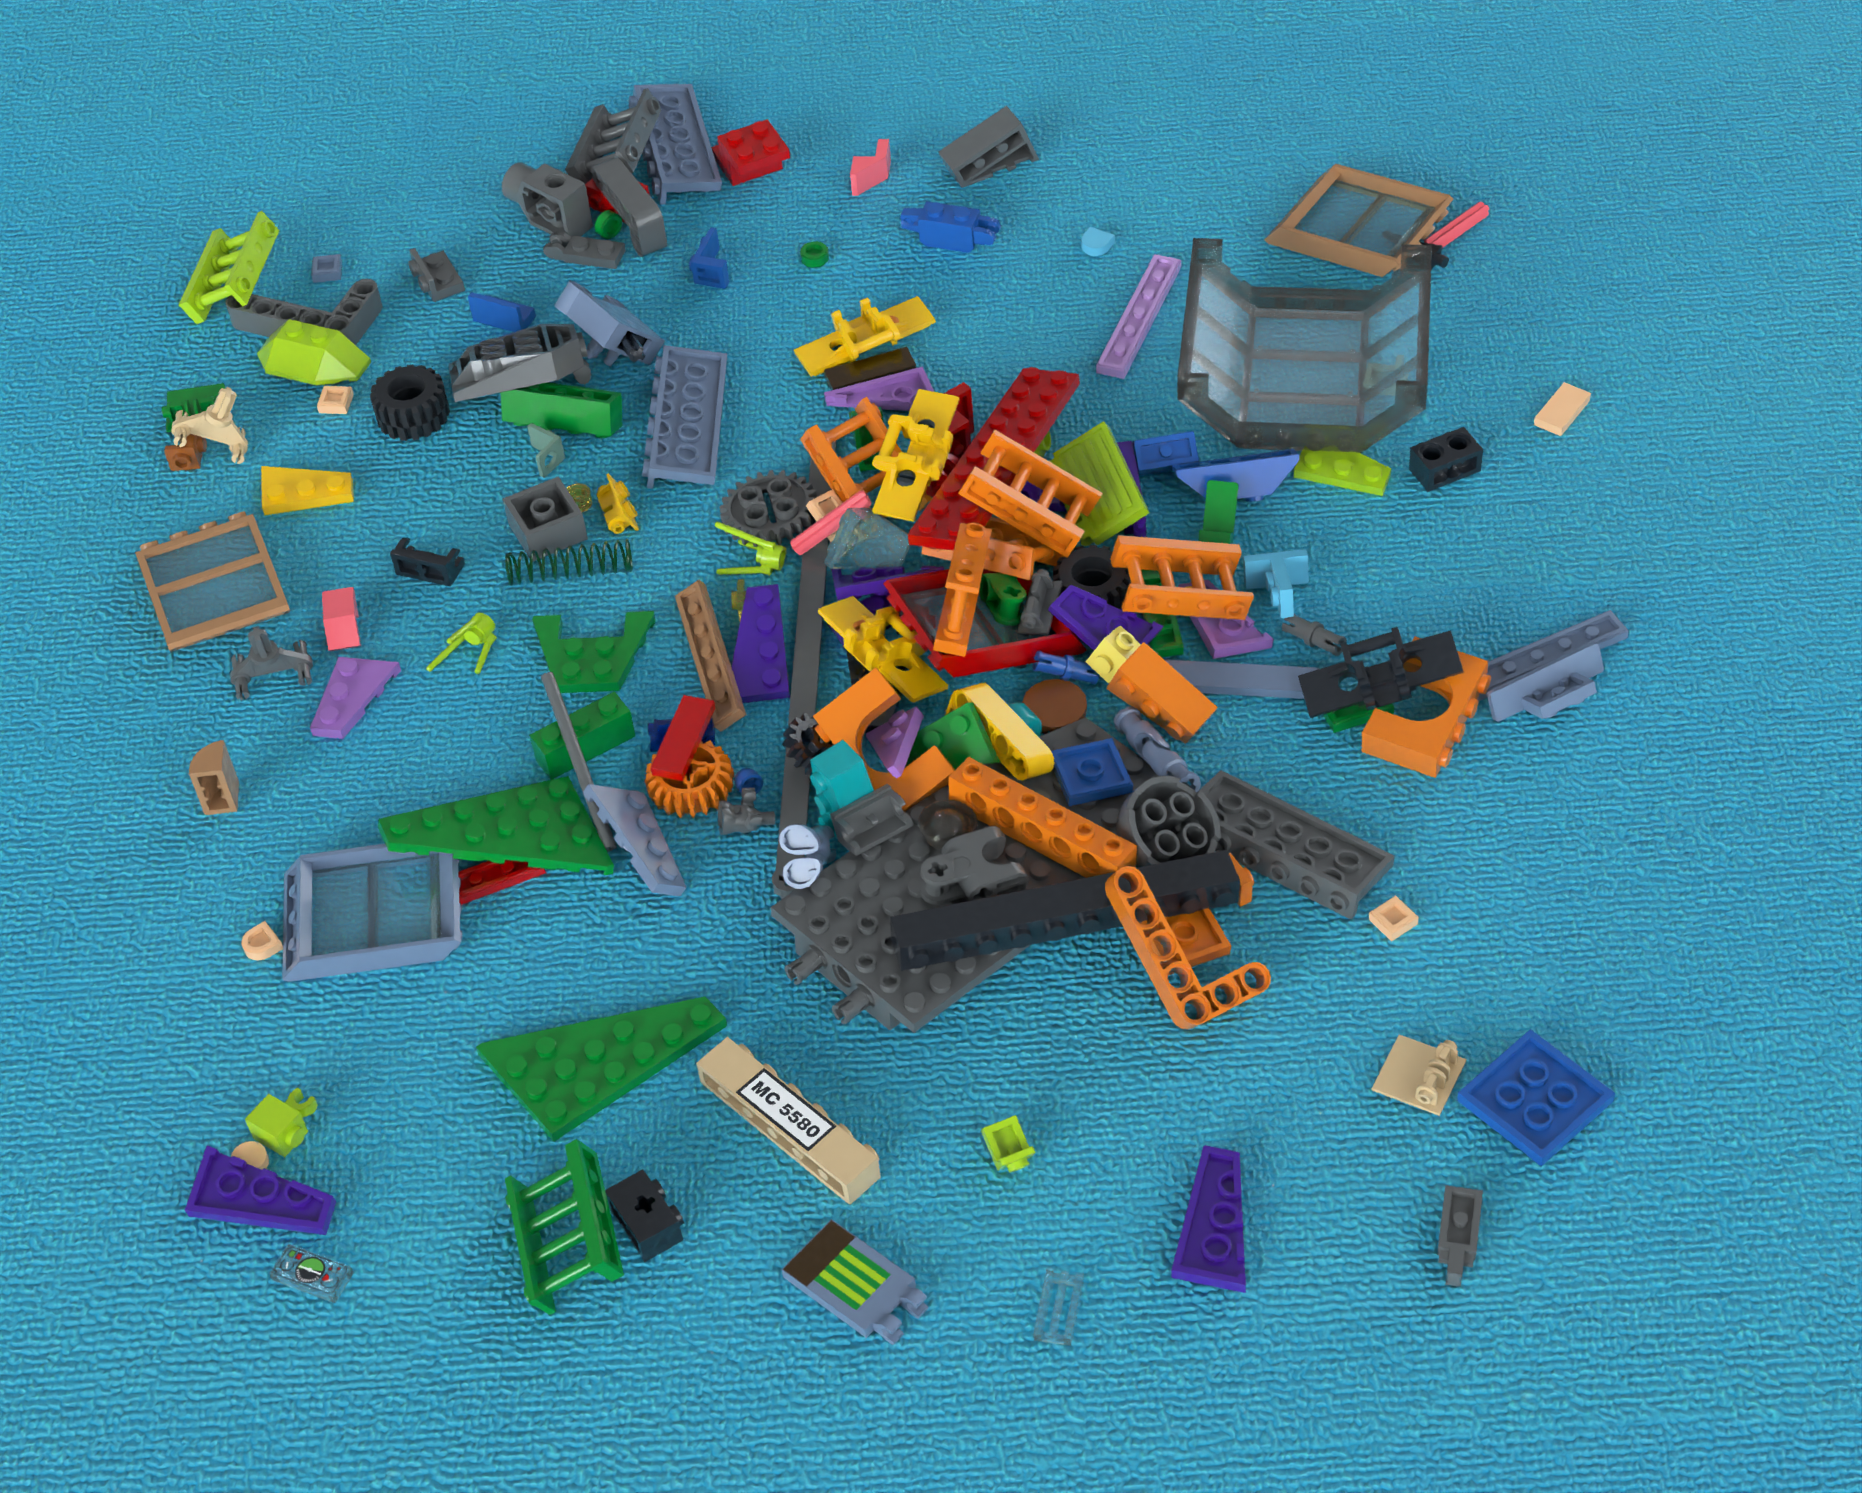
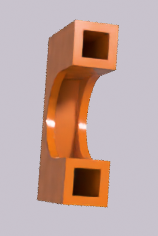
M1414 636L1412 641L1419 640L1422 638ZM1457 651L1464 673L1421 685V687L1435 691L1443 696L1450 705L1442 715L1434 719L1414 721L1375 708L1362 731V752L1436 778L1441 767L1446 768L1449 765L1453 754V749H1451L1455 742L1460 743L1462 740L1467 718L1472 719L1479 703V700H1477L1479 694H1486L1489 688L1491 676L1487 675L1488 661ZM1411 658L1404 663L1403 668L1407 672H1416L1421 668L1422 662L1416 658Z
M875 667L813 715L819 724L814 729L826 744L832 741L835 745L844 740L863 759L874 791L886 784L890 785L891 789L905 801L906 805L901 808L906 812L918 802L948 785L949 776L955 769L935 745L905 767L902 776L898 778L892 776L890 772L876 771L867 764L862 751V740L867 727L874 719L901 699L884 675Z

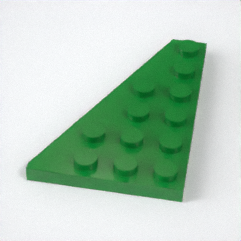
M569 776L378 819V829L388 851L414 852L418 855L429 856L430 851L453 854L454 859L488 860L499 864H504L505 860L528 862V867L565 869L571 872H580V868L604 870V875L613 874L614 864Z
M704 996L483 1042L476 1046V1049L482 1060L555 1142L727 1026L724 1015Z

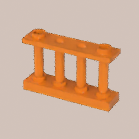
M867 396L855 408L858 415L827 432L821 431L816 424L807 429L800 438V441L826 482L835 491L842 503L861 490L867 494L881 486L886 475V471H881L858 484L854 483L848 474L849 468L880 451L888 431L881 419L882 416L879 408L874 403L871 404ZM865 425L874 441L843 458L838 457L832 449V443ZM897 443L891 457H898V454L902 452ZM924 494L919 511L923 510L932 500L931 496ZM870 507L853 518L867 537L865 542L874 538L883 528L881 520L888 517L873 514V508Z
M994 430L981 451L982 455L989 458L984 469L981 470L975 466L958 494L1068 558L1084 533L1083 529L1075 525L1080 514L1082 513L1088 517L1103 493L1004 434ZM1000 465L1016 474L1010 486L994 477ZM1027 481L1043 490L1038 502L1021 493ZM1054 497L1070 506L1065 518L1048 509Z
M991 517L985 528L992 529L983 568L985 570L1031 580L1034 562L1057 566V560L1060 557H1065L1000 518ZM922 546L921 554L951 561L954 551Z
M960 523L945 588H947L935 637L934 651L963 657L966 655L992 529L985 528L981 524Z
M1118 535L1110 558L1111 564L1115 568H1128L1131 580L1122 604V611L1245 620L1254 595L1253 592L1236 591L1233 575L1242 554L1240 545ZM1141 569L1158 571L1162 586L1145 585ZM1172 572L1189 573L1192 588L1175 587ZM1202 574L1219 575L1223 590L1206 589Z

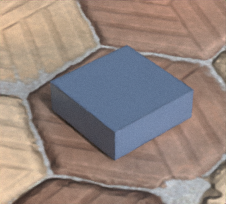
M340 254L313 257L311 274L313 283L341 280L342 258Z

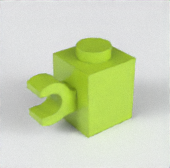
M299 1088L294 1089L289 1094L285 1103L268 1094L245 1118L253 1139L285 1158L293 1148L298 1147L302 1143L305 1135L308 1133L303 1117L313 1114L317 1109L318 1105L315 1097L311 1096L306 1102L299 1104L304 1098Z

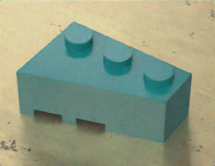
M841 740L810 760L813 773L810 779L817 794L814 800L820 809L821 815L818 820L820 825L830 826L836 838L837 835L830 814L874 791L863 759L844 740Z

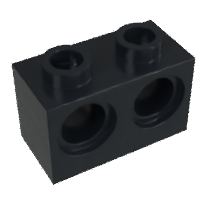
M1461 427L1410 447L1409 470L1426 491L1429 492L1480 472L1483 448L1465 427Z

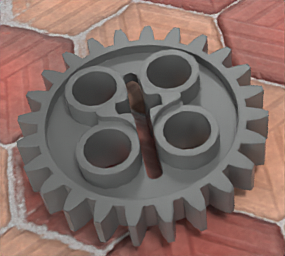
M770 470L767 476L757 472L756 479L746 476L747 483L745 484L736 482L737 490L728 489L729 497H722L723 505L719 506L723 524L766 541H776L778 545H781L783 538L786 537L791 541L793 539L792 534H800L803 532V527H810L812 525L811 520H814V517L806 505L817 497L816 489H813L812 482L807 483L804 476L797 479L796 472L786 476L785 470H782L778 475H774L773 470ZM763 493H768L776 520L774 524L770 522ZM732 535L734 541L740 539V537ZM741 538V541H742V544H743V545H745V544H747V543L749 542V541H747V540Z

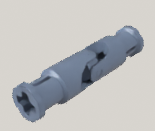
M1129 706L1116 714L1114 718L1115 729L1121 734L1126 735V740L1130 746L1150 765L1157 776L1181 778L1179 782L1189 786L1196 792L1199 791L1201 786L1199 776L1188 770V766L1182 757L1169 749L1170 745L1151 723L1141 718V713L1137 708Z

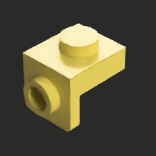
M1118 626L1102 640L1085 662L1109 684L1117 670L1141 644L1122 626Z

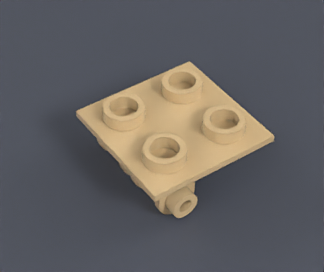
M1399 1034L1372 1087V1091L1440 1116L1467 1059L1458 1056L1457 1045L1451 1040H1445L1435 1048Z

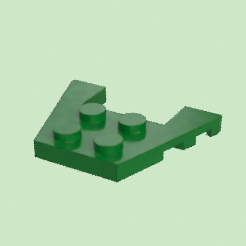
M654 611L626 612L624 636L561 639L563 624L561 615L533 616V625L548 670L553 672L560 693L620 691L635 662L634 657L638 649L643 647L649 628H653L655 624Z

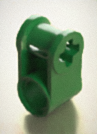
M1002 573L982 574L979 596L993 615V619L1006 626L1019 624L1021 621L1020 606L1021 602L1026 598V591L1020 585L1017 577Z

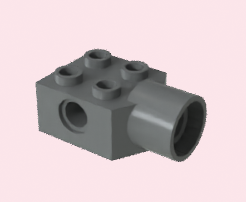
M522 162L513 164L505 173L502 181L503 195L520 205L531 225L549 234H552L554 231H562L571 237H581L593 227L585 183L581 180L575 179L545 163L535 169Z

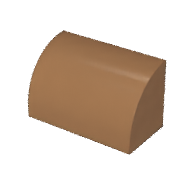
M220 740L208 744L195 754L189 766V776L205 815L237 812L239 780L225 742Z

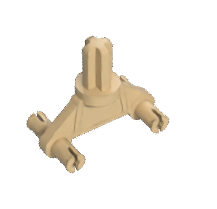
M229 387L220 389L214 405L208 406L206 411L188 416V413L185 411L182 416L183 410L177 411L175 415L176 420L172 423L171 429L174 435V444L177 446L180 441L179 447H183L187 443L186 437L189 434L197 435L229 445V449L232 452V461L235 463L237 458V464L243 463L245 459L244 454L248 450V441L245 438L246 432L243 428L240 432V427L237 428L234 424L233 416L230 412L237 397L236 392L232 391Z

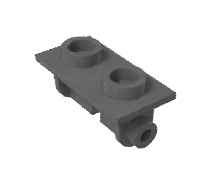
M1037 570V573L1032 575V583L1024 611L1021 614L1018 634H1049L1054 615L1048 609L1059 597L1062 581H1052L1049 577V572L1046 570Z

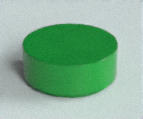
M612 210L602 212L595 222L596 233L604 239L614 238L622 227L621 216Z
M809 242L803 245L800 250L801 262L807 267H820L829 260L828 247L822 242Z

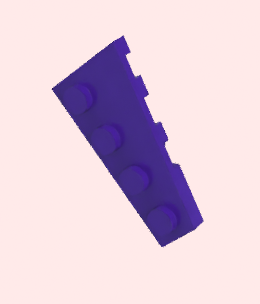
M778 584L748 587L746 590L731 666L743 703L790 698Z
M1203 1145L1171 1269V1278L1246 1293L1240 1152Z

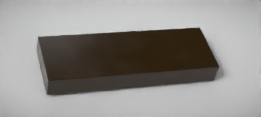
M904 347L825 369L824 375L832 391L915 369L916 364L908 348Z

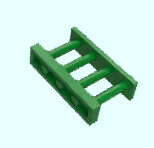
M578 1139L565 1145L568 1159L566 1166L527 1187L511 1175L505 1178L507 1189L505 1199L512 1214L526 1285L524 1287V1295L530 1305L536 1306L549 1315L556 1312L552 1293L593 1271L611 1282L624 1276L597 1153ZM572 1180L574 1187L572 1196L536 1216L534 1200ZM579 1210L581 1219L579 1227L544 1246L542 1245L540 1230ZM585 1241L587 1247L585 1258L549 1277L546 1261Z

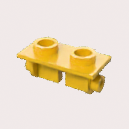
M609 473L606 474L609 483L600 486L596 495L604 512L609 530L615 534H620L626 527L631 525L638 531L639 528L635 520L638 514L634 506L627 499L630 496L627 487L621 480L616 482Z

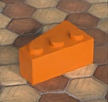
M1145 642L1122 664L1106 688L1165 729L1171 737L1185 744L1218 708Z

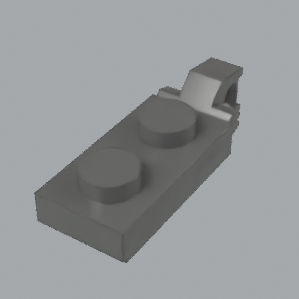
M1445 1185L1437 1255H1439L1438 1263L1448 1264L1445 1285L1461 1287L1463 1266L1473 1268V1261L1476 1259L1483 1190Z

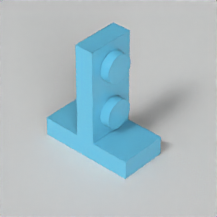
M1306 549L1243 556L1245 588L1267 587V591H1270L1272 607H1278L1280 617H1294L1292 585L1309 583L1308 554Z

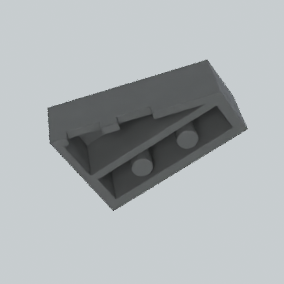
M1007 106L938 151L947 170L961 188L993 177V172L1007 168L1008 171L1015 169L1016 164L1030 160L1034 162L1039 160L1022 123Z

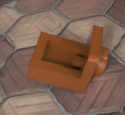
M189 434L186 437L187 443L185 446H165L164 453L170 470L200 469L202 453L207 451L206 438Z

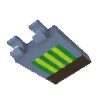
M832 1219L781 1269L783 1278L866 1338L873 1331H876L886 1341L894 1345L904 1333L898 1329L902 1322L890 1313L898 1305H901L911 1315L919 1319L928 1310V1306L923 1303L927 1296L921 1290L915 1288L914 1277Z

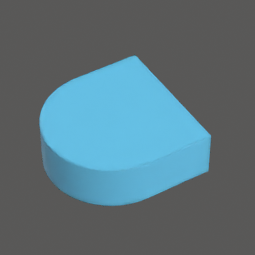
M1089 227L1081 239L1082 250L1091 256L1103 255L1114 245L1115 235Z

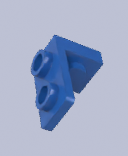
M710 227L706 236L702 237L697 252L690 258L689 269L693 273L694 284L726 289L730 282L727 261L715 258L720 248L717 228Z

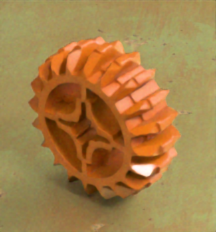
M711 740L704 744L702 741L700 742L683 781L653 776L651 765L656 754L652 755L651 763L647 764L645 784L648 796L651 798V801H654L658 810L664 809L668 816L676 812L680 819L684 814H690L694 819L695 814L698 812H703L707 816L708 808L718 809L719 801H727L728 793L732 792L734 771L728 754H724L721 746L715 747Z

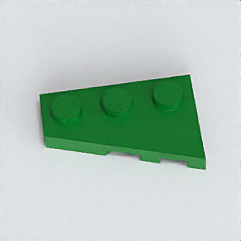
M966 703L918 731L905 767L934 745L941 750L954 769H957L968 757L982 764L999 763L1000 760L974 703Z

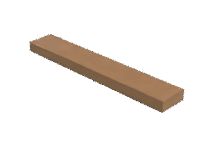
M699 579L675 595V599L705 698L715 702V710L711 717L713 725L721 732L744 717L746 712L707 587Z

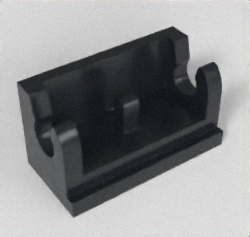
M403 537L396 548L392 549L390 556L396 575L449 587L453 585L465 565L464 557L458 556L460 549L452 548L447 556L432 552L416 550L413 546L406 548L410 542V538Z

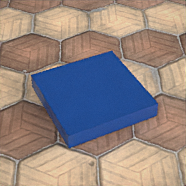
M1113 738L1052 750L1054 757L1053 771L1068 806L1133 792V783Z

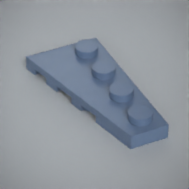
M588 784L583 791V795L588 802L594 801L599 807L597 815L604 824L610 823L616 831L615 841L620 848H624L632 854L633 858L630 862L651 892L681 896L686 889V885L645 794L636 790L631 791Z

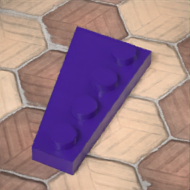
M207 1145L185 1212L189 1217L326 1235L335 1209L336 1200L332 1195L295 1180H286L279 1177L275 1172L265 1168L261 1170L247 1164L243 1159L235 1156L229 1157L220 1153L218 1149Z

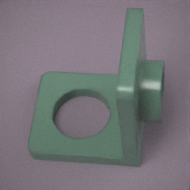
M530 423L527 427L531 445L540 450L536 455L539 475L545 478L565 459L561 437L555 435L550 430H545ZM547 455L553 456L551 462L545 466Z

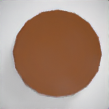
M1051 679L1039 682L1025 693L1022 701L1041 720V733L1044 734L1086 717V695L1079 686L1070 681Z

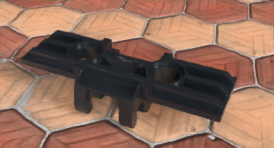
M1398 627L1391 628L1392 632L1348 645L1347 642L1340 643L1345 662L1298 676L1310 718L1357 704L1359 706L1365 705L1367 711L1412 698L1411 691L1416 690L1417 686L1464 673L1451 630L1403 644ZM1394 644L1397 649L1388 653L1390 660L1370 667H1364L1363 661L1353 662L1351 657ZM1411 658H1416L1422 662V666L1416 672H1407L1403 668L1404 663ZM1347 677L1355 678L1358 681V685L1352 691H1343L1339 687L1343 679Z

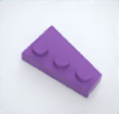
M1204 580L1206 589L1219 590L1209 580ZM1191 583L1178 585V587L1192 586ZM1248 615L1245 620L1189 616L1213 659L1272 648L1274 639L1267 632L1261 634L1254 627L1255 622Z
M338 657L310 726L312 735L344 739L366 713L364 708L374 697L378 698L384 692L385 683L391 677L395 678L401 672L399 662Z

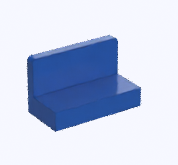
M473 292L468 295L472 318L475 322L516 332L528 328L536 317L533 307Z
M1194 431L1132 442L1139 476L1173 471V464L1199 461Z

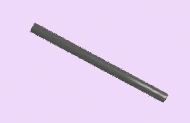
M547 672L541 676L581 789L584 791L588 784L594 785L555 676L553 672ZM585 798L596 830L606 851L609 852L616 849L617 845L609 824H604L597 815L599 807L594 801L588 802Z

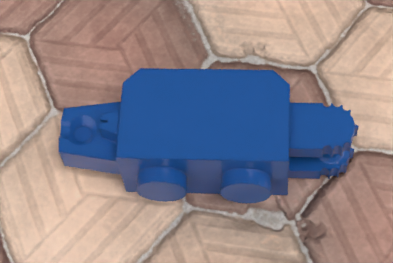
M926 201L923 208H904L900 216L901 227L918 232L919 240L925 246L966 253L972 251L975 244L993 245L997 237L995 234L999 232L1002 226L997 218L980 215V209Z

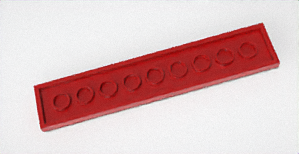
M1035 367L1023 368L907 534L909 545L954 551L960 523H978L984 527L986 526L993 514L958 494L975 466L981 470L984 469L989 459L981 454L985 444L994 430H997L1032 452H1035L1080 385L1079 374L1067 373L1063 370H1039ZM1001 465L994 475L996 479L1008 486L1011 485L1016 476L1015 473Z

